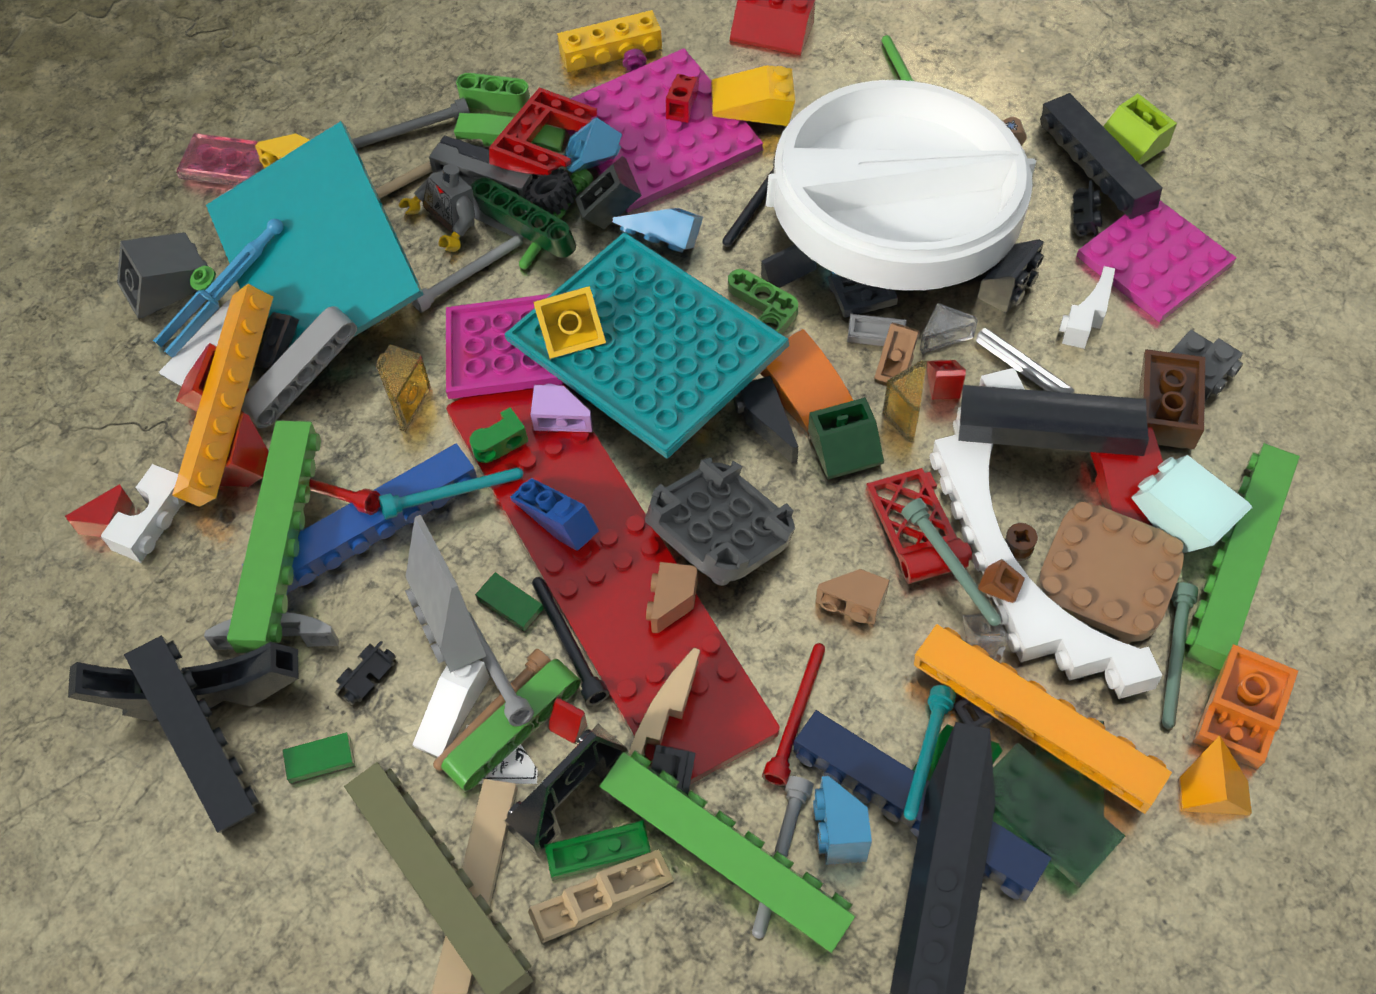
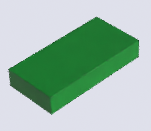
M496 572L475 594L477 600L524 632L544 610L542 603Z
M347 732L282 750L289 783L355 766L350 736Z

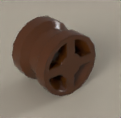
M1016 523L1009 527L1005 542L1017 561H1024L1031 557L1038 540V535L1032 526L1026 523Z

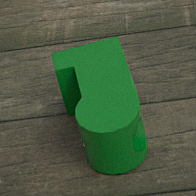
M511 407L500 412L502 420L488 428L477 429L471 434L470 445L474 458L482 463L491 462L528 442L526 429Z

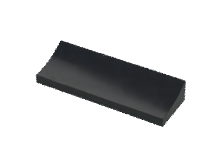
M963 385L958 441L1144 456L1149 442L1146 399Z

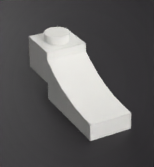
M1104 266L1100 280L1092 293L1078 306L1072 305L1069 316L1063 315L1059 329L1060 332H1064L1062 344L1085 349L1091 327L1101 329L1107 312L1115 268Z

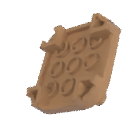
M1079 502L1062 519L1039 573L1036 585L1046 596L1079 621L1118 636L1117 641L1129 645L1131 642L1143 641L1148 637L1151 638L1163 620L1183 567V543L1180 539L1156 527L1102 506Z

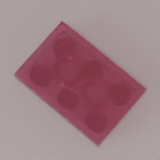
M194 133L176 173L179 179L237 186L262 169L263 165L259 160L260 157L255 147L259 141Z

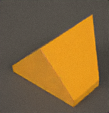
M1219 735L1178 778L1181 811L1251 815L1248 780Z

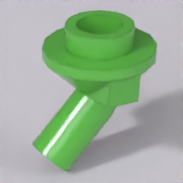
M209 266L197 268L191 275L190 285L197 291L206 290L215 280V271Z

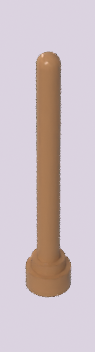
M536 648L527 657L526 668L510 683L515 693L551 661L541 650ZM501 694L435 759L433 766L437 771H442L441 765L445 758L505 703Z

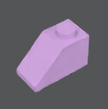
M555 384L534 385L530 414L534 431H593L590 410L567 388Z

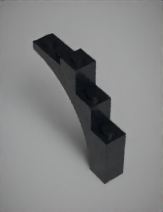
M269 642L254 651L231 659L185 667L182 670L189 669L198 685L193 688V691L198 700L205 698L210 709L224 700L252 707L299 679L298 649ZM80 662L70 666L68 698L122 709L123 716L153 721L157 718L131 669L102 667Z

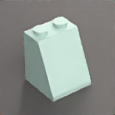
M1188 455L1178 459L1170 457L1163 461L1157 467L1159 472L1155 476L1151 475L1140 482L1138 485L1140 490L1131 497L1154 527L1182 541L1183 553L1213 546L1252 508L1248 501Z

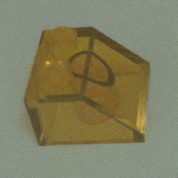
M390 344L385 353L379 356L376 367L400 431L406 432L430 391L431 385L421 354Z

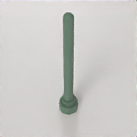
M921 498L908 503L901 511L908 523L919 526L989 624L992 626L999 625L1001 622L1000 615L983 592L978 589V585L928 519L930 515L927 505Z
M1184 582L1176 583L1171 597L1173 605L1176 607L1162 717V725L1167 729L1173 728L1176 724L1189 609L1197 602L1198 587Z

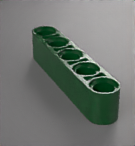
M489 178L477 179L471 185L473 197L479 210L557 257H568L576 250L577 245L569 225L563 220Z

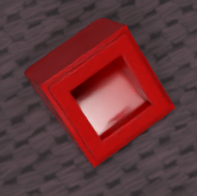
M557 698L553 705L549 730L571 743H576L587 727L585 712L561 698Z

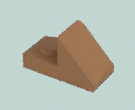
M893 322L890 324L874 379L900 387L903 386L915 356L913 352L919 336V330Z

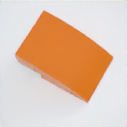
M802 329L788 337L790 346L760 374L763 377L771 376L783 407L809 434L810 412L850 402L853 399L825 354L807 332Z
M1233 644L1217 678L1192 742L1208 748L1220 735L1236 761L1258 769L1265 763L1274 734L1280 727L1298 670Z

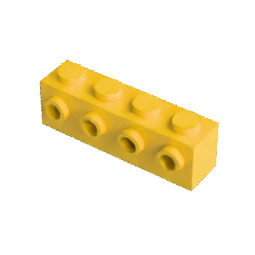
M653 10L557 33L559 52L567 72L623 59L624 54L631 49H639L643 53L662 49L661 28Z

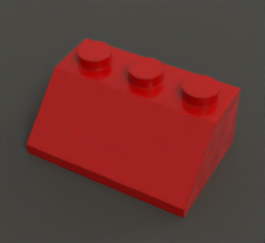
M737 0L730 41L801 56L814 24L815 0Z

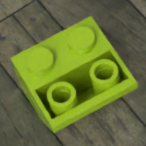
M1137 93L1119 105L1103 127L1142 165L1170 145L1177 123Z

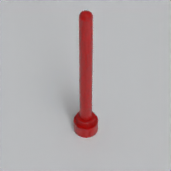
M310 479V491L353 503L359 512L373 515L380 508L379 496L381 495L377 491L365 488L355 492Z
M816 643L813 646L776 756L772 757L765 764L762 778L771 784L786 786L791 774L788 759L825 653V646L822 643Z

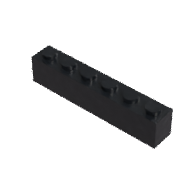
M1071 93L1043 104L1042 116L1040 117L1042 128L1048 131L1057 144L1067 151L1071 159L1082 167L1086 175L1097 183L1102 192L1112 199L1120 211H1123L1129 219H1133L1158 208L1162 193L1160 184Z
M161 635L125 653L124 656L217 833H222L257 814L258 811L255 805L260 803L251 785L246 788L244 787L239 777L244 774V771L237 758L233 756L229 759L224 749V746L229 743L221 728L214 729L208 718L213 713L205 698L198 700L193 688L198 685L189 669L182 670L178 659L182 658V654L174 640L167 642Z

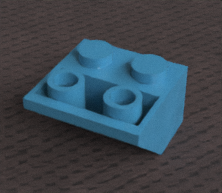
M822 776L820 789H815V800H813L815 821L821 820L818 824L819 833H817L818 853L825 854L826 865L867 862L872 843L868 807L831 777Z

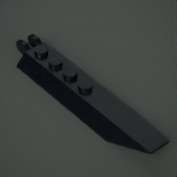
M955 722L927 786L890 994H964L996 803L991 733L989 728Z

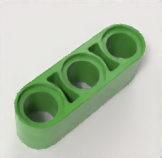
M464 73L456 80L459 98H465L468 108L517 114L530 99L528 84L523 79Z

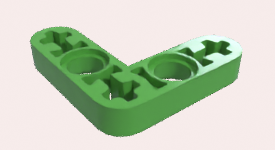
M736 269L729 274V292L762 311L763 314L758 319L763 323H775L778 326L775 331L783 334L798 315L797 298L747 270ZM758 292H767L770 294V297L758 299L755 295Z

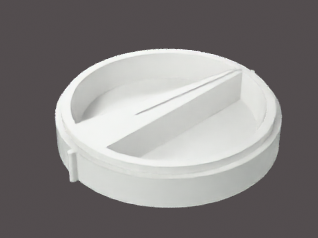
M868 81L839 88L822 96L800 111L790 121L778 142L774 174H769L766 206L775 208L782 228L802 252L824 268L842 277L885 289H938L971 280L985 273L1000 262L1012 249L1020 235L1030 202L1033 185L1032 175L1036 160L1027 158L1024 149L1014 134L994 113L962 94L943 87L915 81Z

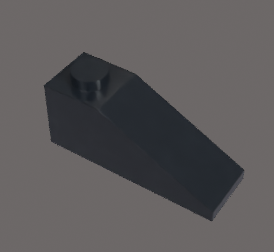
M771 376L752 380L733 398L737 413H742L746 424L791 463L797 462L799 446Z

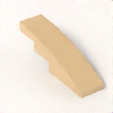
M693 648L670 674L651 702L636 731L629 750L631 755L634 750L644 755L647 744L661 745L669 716L682 719L700 659V649Z
M658 849L597 873L595 878L564 889L562 895L531 906L528 914L542 944L640 900L672 883L674 879Z

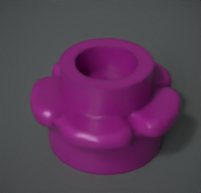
M631 49L624 54L622 63L627 70L633 71L645 66L647 58L641 50Z

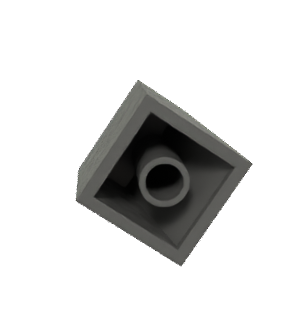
M185 232L120 241L117 283L137 318H144L197 292L190 285L191 275L197 268L208 265L205 260L201 259L195 243L190 241Z

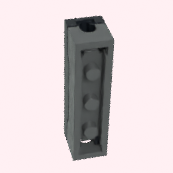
M445 135L429 156L432 172H440L445 165L453 164L459 168V176L470 186L477 179L489 178L526 200L525 191L528 190V184H532L531 180L533 178L538 179V174H525L489 164V150Z

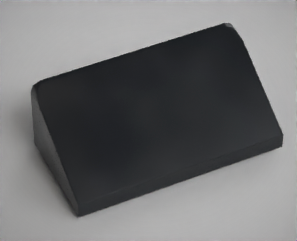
M794 244L761 261V278L781 288L816 270L817 264Z

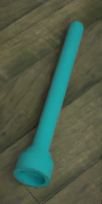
M513 468L402 497L398 495L392 496L391 493L379 496V502L384 519L387 520L397 517L398 513L403 512L402 509L519 480L523 477L524 473L521 468Z
M945 685L933 686L928 697L931 715L904 809V817L910 821L916 819L944 715L954 707L956 693Z

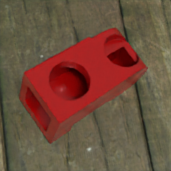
M683 74L676 75L666 96V119L689 122L691 108L698 94L699 77H689Z

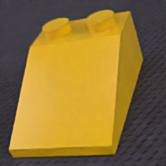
M766 65L712 79V117L788 126L795 104L792 68Z

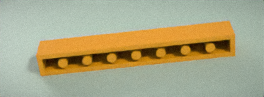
M250 284L244 286L231 297L172 496L198 507L215 499L217 496L273 300V296Z
M936 624L915 654V667L943 685L950 687L960 696L1144 814L1152 806L1172 774V771L1168 770L1165 763L1159 758L1152 755H1144L1135 749L1136 746L1127 738L1114 736L1105 730V726L1100 721L1082 716L1076 712L1075 707L1064 699H1055L1046 693V689L1041 684L1032 680L1028 682L1017 675L1018 672L1012 666L993 660L985 649L978 645L971 646L966 643L955 630L949 627L943 628Z

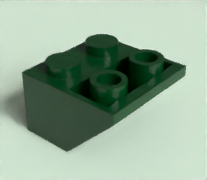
M866 397L809 413L808 433L827 479L884 464L876 419Z

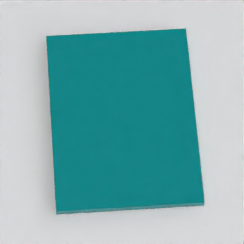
M342 121L206 204L229 263L234 260L249 242H252L267 228L268 221L276 218L283 223L282 232L274 235L269 240L262 254L237 280L240 289L250 284L273 296L268 318L273 312L299 319L296 333L292 338L290 346L325 309L331 306L338 307L355 323L357 330L354 336L424 295L352 138Z
M625 232L547 297L590 286L606 343L550 359L535 308L504 334L506 341L667 459L790 346L788 338Z

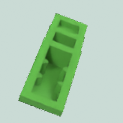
M459 113L454 134L457 139H481L484 146H490L514 117ZM545 124L531 143L560 153L565 131Z

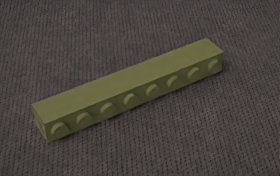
M376 762L347 783L344 788L486 994H518L533 982V979L527 972L532 967L520 949L515 953L511 950L507 943L512 937L500 921L494 925L489 919L488 915L493 912L481 894L476 898L472 895L469 888L474 885L462 868L457 872L450 862L455 857L444 842L439 846L432 838L437 834L436 830L426 817L419 820L414 813L419 809L418 805L408 792L402 796L397 789L402 783L393 770L389 768L384 771L380 764Z

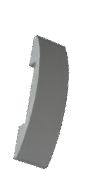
M290 612L282 614L280 623L282 626V636H301L307 647L338 646L339 639L333 628L328 624L302 614ZM231 619L205 631L204 637L213 650L233 649L227 641Z

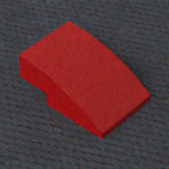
M1150 427L1148 428L1149 442L1144 456L1090 452L1097 471L1095 482L1104 507L1152 526V523L1131 498L1140 490L1138 487L1139 483L1151 475L1155 476L1159 472L1157 467L1163 462L1154 431Z

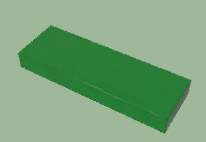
M644 820L545 844L552 881L621 864L651 852Z

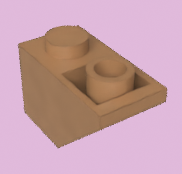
M660 562L658 574H652L651 592H655L654 602L648 601L646 620L651 621L652 633L661 632L694 609L698 584V569L695 566Z
M858 569L820 583L817 588L816 603L820 604L827 611H838L849 615L856 622H867L874 625L887 595L890 580Z

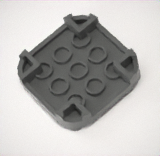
M710 457L701 460L699 469L665 488L662 484L658 485L653 491L645 521L699 571L709 576L714 583L726 585L729 581H735L746 576L782 552L789 545L795 531V524L792 519L794 511L787 503L781 507L776 506L741 477L740 473L743 466L735 461H732L731 466L723 463H714Z

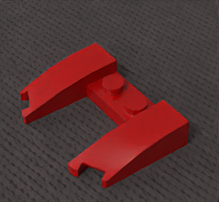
M539 87L490 145L489 164L520 173L550 175L554 169L561 166H569L571 158L531 142L545 124L579 131L591 122V117L597 116V108Z

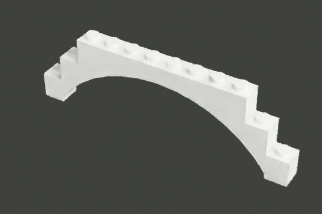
M1015 368L983 375L979 385L1024 389ZM959 407L957 418L953 421L956 435L935 440L933 453H930V461L933 469L938 470L940 473V484L945 495L949 494L952 501L951 511L956 520L959 519L961 522L963 540L973 550L972 558L976 570L982 571L984 575L986 568L990 564L1003 559L1025 577L1014 603L987 594L989 598L993 597L996 604L995 610L1001 617L1000 625L1004 624L1008 632L1007 642L1010 650L1013 653H1017L1020 663L1055 653L1057 665L1061 671L1065 670L1069 681L1105 671L1106 682L1110 689L1115 690L1118 699L1156 689L1162 674L1149 647L1139 649L1117 641L1082 623L1046 596L1028 577L1014 558L1001 534L992 507L989 490V460L993 444L958 441L961 407Z

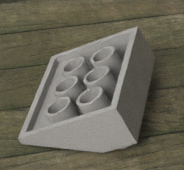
M416 516L405 576L410 588L405 590L420 625H424L422 629L429 644L436 642L431 645V648L438 663L445 661L451 673L486 657V654L457 583L422 516Z

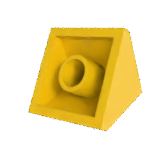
M590 286L533 302L550 359L606 343Z

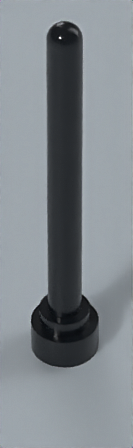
M774 167L769 174H774ZM768 176L724 236L722 244L725 247H730L767 196Z
M541 577L534 578L532 586L583 682L581 684V694L586 704L592 706L601 703L610 694L603 680L593 676L544 580Z

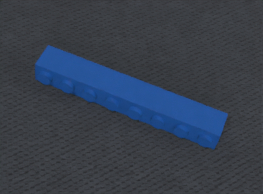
M455 443L374 489V491L379 492L380 495L391 493L392 496L398 495L402 497L477 478L474 466L458 444ZM456 496L402 509L403 512L398 513L397 517L387 520L384 519L381 506L375 514L369 515L359 512L353 503H350L305 528L298 535L299 554L293 559L294 579L292 585H288L287 594L300 586L311 583L315 577L327 570L337 568L343 561L353 555L363 553L369 546L379 540L391 537L398 529L409 523H414L416 516H423L435 508H440Z

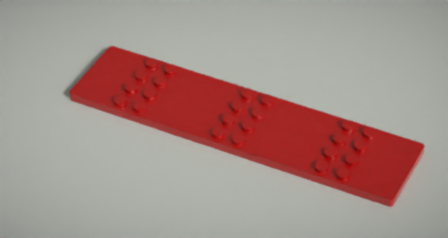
M534 388L463 397L448 404L446 407L448 416L483 476L513 468H521L524 475L521 479L491 486L490 489L598 677L606 684L610 692L609 696L632 736L635 737L636 731L651 702L670 674L691 650L696 648L700 649V659L683 717L679 719L669 716L661 742L662 746L690 750L696 753L690 785L778 737L780 730L778 722L697 594L694 609L661 632L652 633L651 621L646 620L648 601L654 602L655 592H651L652 574H658L660 562L677 563L661 537L646 523L644 510L594 431H534L530 415ZM511 407L526 429L528 442L491 462L482 463L474 458L470 445L471 434L477 429L488 428L502 420L500 412ZM533 478L584 504L599 532L576 551L557 540L512 502L510 496L523 483ZM647 744L644 756L651 761V767L655 746Z

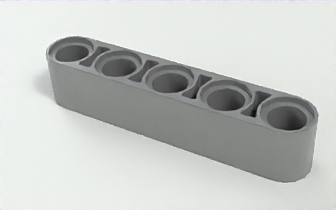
M331 306L325 309L246 393L241 410L250 416L252 422L258 428H266L273 424L353 338L357 330L355 323L338 307Z

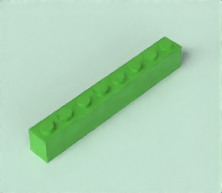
M275 422L227 636V641L236 653H248L269 642L279 643L282 638V626L280 623L282 614H285L288 608V598L286 595L288 585H292L294 579L293 559L299 554V530H303L305 525L304 506L305 503H309L310 477H314L316 471L314 457L316 451H319L321 447L320 434L316 433L312 422Z
M1265 443L1258 454L1252 452L1246 465V469L1250 470L1249 477L1244 476L1238 488V493L1242 494V498L1248 501L1252 508L1221 538V541L1225 542L1223 550L1218 549L1214 557L1212 566L1217 567L1215 575L1209 574L1203 591L1207 592L1208 595L1206 600H1200L1194 617L1198 618L1199 621L1196 627L1191 626L1187 634L1185 643L1190 646L1186 657L1221 670L1232 645H1238L1300 456Z
M634 750L632 755L628 752L621 754L599 787L832 953L855 918V913L850 910L853 905L850 901L837 892L832 897L820 889L823 883L807 871L803 876L791 868L794 864L792 860L779 851H776L773 856L762 848L765 842L749 830L745 835L734 828L736 821L721 810L714 814L705 807L708 801L691 790L687 795L677 787L680 781L664 770L659 775L649 768L651 761L641 753Z

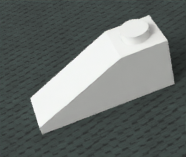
M477 660L451 673L446 666L438 680L413 742L415 748L437 758L453 742L490 678L484 662Z

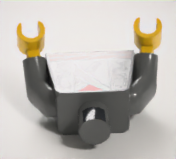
M448 164L443 167L442 171L433 172L414 192L415 196L412 199L403 198L399 203V207H409L405 214L414 215L419 213L421 208L420 202L422 201L423 207L452 233L451 236L442 235L438 242L439 246L446 248L445 251L456 252L460 249L459 237L464 236L468 228L475 225V211L471 186L459 176V168L456 165Z

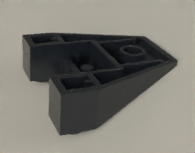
M599 723L592 730H586L579 737L577 746L523 802H516L509 809L505 819L508 830L538 857L544 851L545 844L551 843L561 833L554 810L591 771L604 780L621 754L628 752L627 747Z

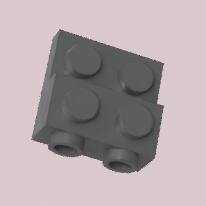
M1190 330L1170 351L1171 353L1205 357V402L1212 394L1219 395L1227 384L1225 379L1228 376L1235 377L1243 366V363L1240 361L1243 355L1242 352L1220 338L1212 343L1193 330Z

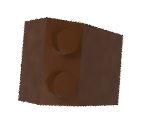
M1145 349L1138 398L1146 399L1147 428L1152 427L1158 445L1195 450L1204 432L1205 357Z

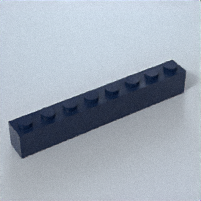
M815 710L794 740L793 753L796 754V758L808 767L814 765L824 772V776H829L839 785L842 783L853 790V795L860 801L867 804L871 802L881 808L882 814L894 822L901 821L909 826L910 831L918 837L926 789L930 781L927 780L916 819L912 821L907 820L904 817V809L915 772ZM993 821L983 879L988 880L990 878L1001 886V890L1013 899L1021 898L1026 902L1052 858Z

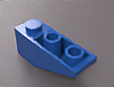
M533 478L523 483L510 496L512 502L551 535L576 551L599 532L584 504Z

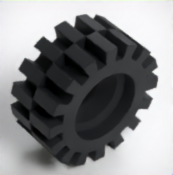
M558 168L554 169L550 175L538 174L539 178H533L531 180L532 184H528V190L525 191L528 201L552 215L554 212L557 215L561 214L560 210L563 208L567 210L569 208L568 203L573 204V198L577 197L575 184L568 173L562 168L560 170Z

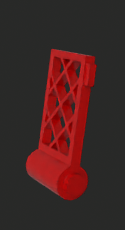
M923 468L866 483V490L895 550L901 572L908 584L950 573L951 570L923 532L907 527L908 522L906 519H904L902 524L889 519L888 515L891 510L901 513L905 507L896 503L900 494L912 499L921 498L925 504L932 506L933 512L928 519L935 527L944 530L946 536L942 538L964 568H967L969 560H972V551L967 542L963 543L960 538H957L934 492V489H937V484L931 472L925 473ZM919 479L922 485L919 493L904 487L907 482ZM886 488L895 493L890 501L879 497L876 491ZM904 533L918 540L915 545L903 548L899 539Z

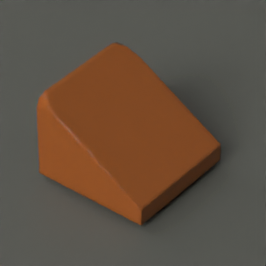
M1001 559L986 568L978 589L991 596L1014 603L1025 577Z

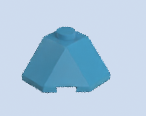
M596 117L570 137L564 156L571 158V164L567 166V170L573 173L602 165L609 159H614L621 148L619 142L622 134Z

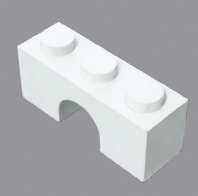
M154 464L151 465L135 487L144 501L149 504L142 513L134 516L117 512L101 534L102 539L112 551L142 563L147 554L152 552L158 538L171 525L173 517L179 508L186 503V501L172 496L178 474Z

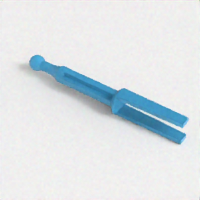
M275 218L268 221L267 228L252 242H249L206 290H198L153 341L162 347L198 308L208 300L164 352L173 358L218 310V301L254 261L258 259L269 240L274 235L282 232L283 223L281 220Z

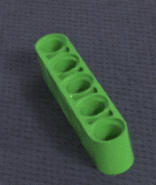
M559 659L550 661L516 692L517 696L528 700L534 711L533 717L529 722L522 726H512L504 714V703L445 758L441 768L464 791L471 790L551 716L553 705L557 698L567 701L577 691L581 680Z

